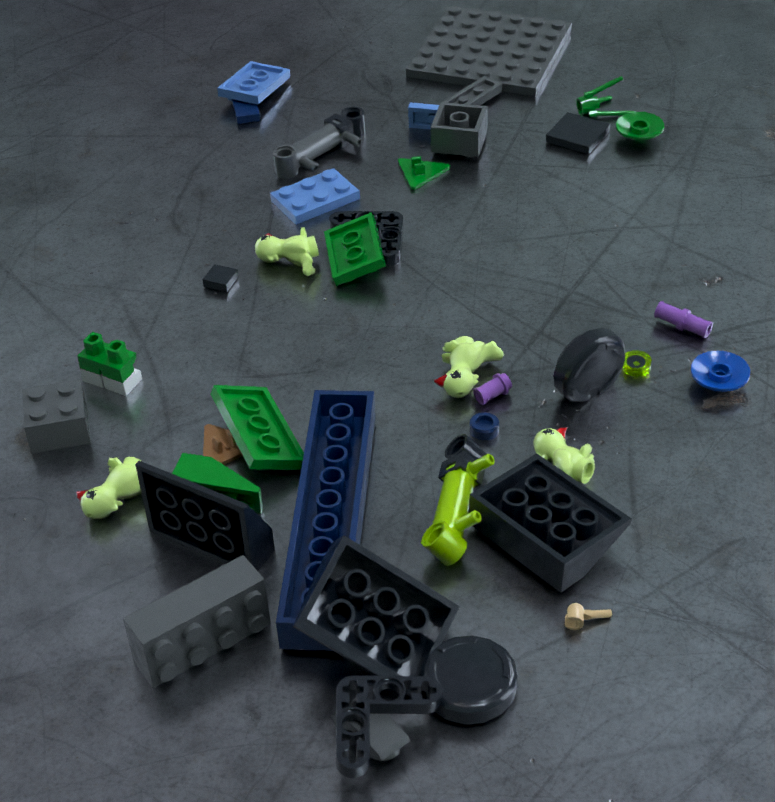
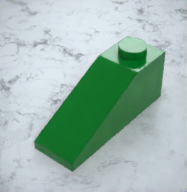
M182 453L172 474L248 504L257 514H262L263 503L260 487L212 457Z

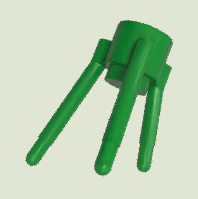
M623 76L613 79L592 91L584 92V96L578 97L576 99V106L579 115H588L589 118L597 116H622L626 113L636 112L596 111L600 108L599 103L612 100V96L598 98L595 94L622 81Z

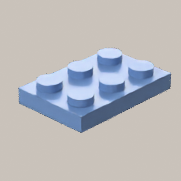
M250 61L217 88L218 96L227 98L230 101L234 99L260 104L290 78V69Z
M333 168L292 185L284 186L279 190L271 192L270 197L271 202L297 225L359 200L360 191Z

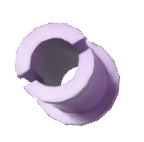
M497 373L493 375L492 380L474 388L473 394L478 403L484 405L500 394H508L509 389L512 388V383L505 373Z

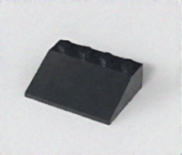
M537 453L471 493L469 497L468 513L476 510L481 514V522L472 527L559 592H563L583 578L632 521V518Z
M140 460L135 464L150 532L224 564L244 555L257 571L275 551L272 528L248 504Z
M343 535L332 542L314 575L293 627L374 676H421L420 670L426 655L432 653L442 644L460 606ZM406 690V695L409 696L410 690Z

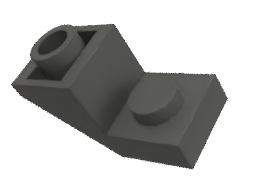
M357 697L349 702V707H356ZM335 711V712L332 713L330 716H331V718H332V720H333V722H334V724H335V726H336V711ZM370 714V758L380 761L390 760L400 753V748L410 742V739L389 714ZM353 719L346 721L342 725L344 729L353 731V733L363 728L361 722Z

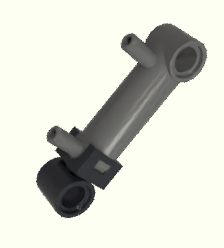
M355 106L347 107L342 110L341 116L338 114L330 116L324 120L323 127L293 144L275 147L272 151L275 175L279 178H292L298 174V168L301 166L316 172L319 165L312 161L336 146L341 149L350 144L359 147L362 144V137L366 134L364 110Z

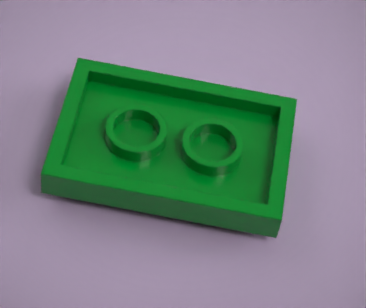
M372 212L324 231L332 278L336 286L345 282H351L355 278L386 267L376 221Z

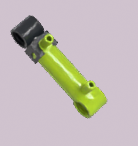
M466 434L455 437L445 450L447 460L442 462L438 475L443 485L433 524L426 530L421 540L423 547L446 566L456 563L465 553L467 542L462 538L464 530L481 522V514L478 511L474 510L468 513L469 497L473 493L474 488L482 485L485 469L494 465L495 462L492 455L483 451Z

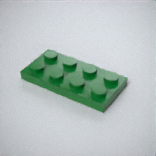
M213 385L210 395L250 469L301 470L304 452L267 387Z

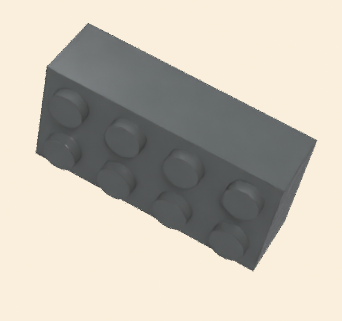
M244 555L123 618L133 661L152 688L172 680L178 674L203 663L209 657L232 647L238 641L261 631L264 627L271 624L265 579Z

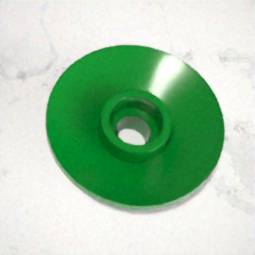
M630 112L617 119L616 130L622 136L638 141L648 140L662 134L664 122L660 117L652 113Z

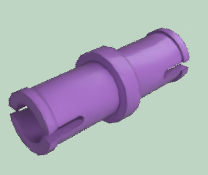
M664 301L659 302L654 313L655 318L676 325V329L681 331L684 329L702 336V338H707L713 327V322L691 314V311L686 308L681 310Z

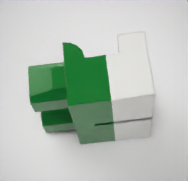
M95 332L90 333L83 340L84 349L77 355L82 381L101 388L105 386L107 390L127 396L142 380L141 371L133 367L136 353L127 350L125 342L114 340L108 344L103 342L101 334Z

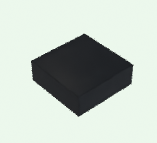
M214 264L202 279L203 286L228 292L239 277L238 269Z

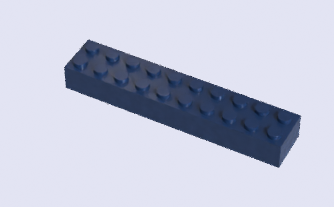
M314 390L276 618L279 649L333 651L293 626L314 575L331 543L343 535L359 545L361 543L376 419L374 391Z

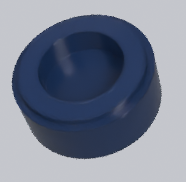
M482 412L475 414L470 419V434L478 440H491L499 434V419L495 415Z

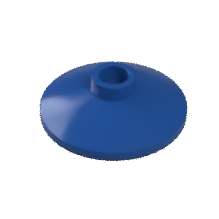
M719 350L708 351L698 355L693 360L691 375L698 384L707 389L727 392L737 390L748 382L750 367L743 358L734 353Z

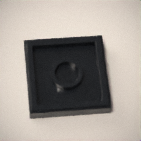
M567 112L546 134V142L590 154L609 133L610 124Z

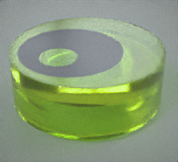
M639 350L629 351L625 353L622 369L630 376H644L651 370L652 359L646 352Z

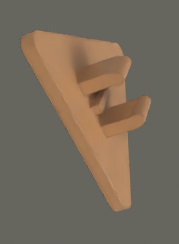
M211 424L204 426L203 456L212 457L223 465L243 456L229 429Z

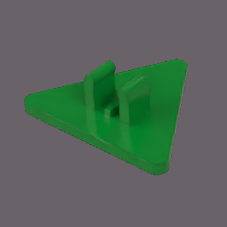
M421 156L411 157V159H398V164L411 190L418 189L450 169L449 164L421 161Z

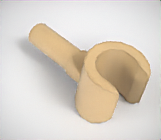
M572 603L567 608L565 627L570 630H579L584 626V620L611 618L612 611L611 609L584 610L581 604Z

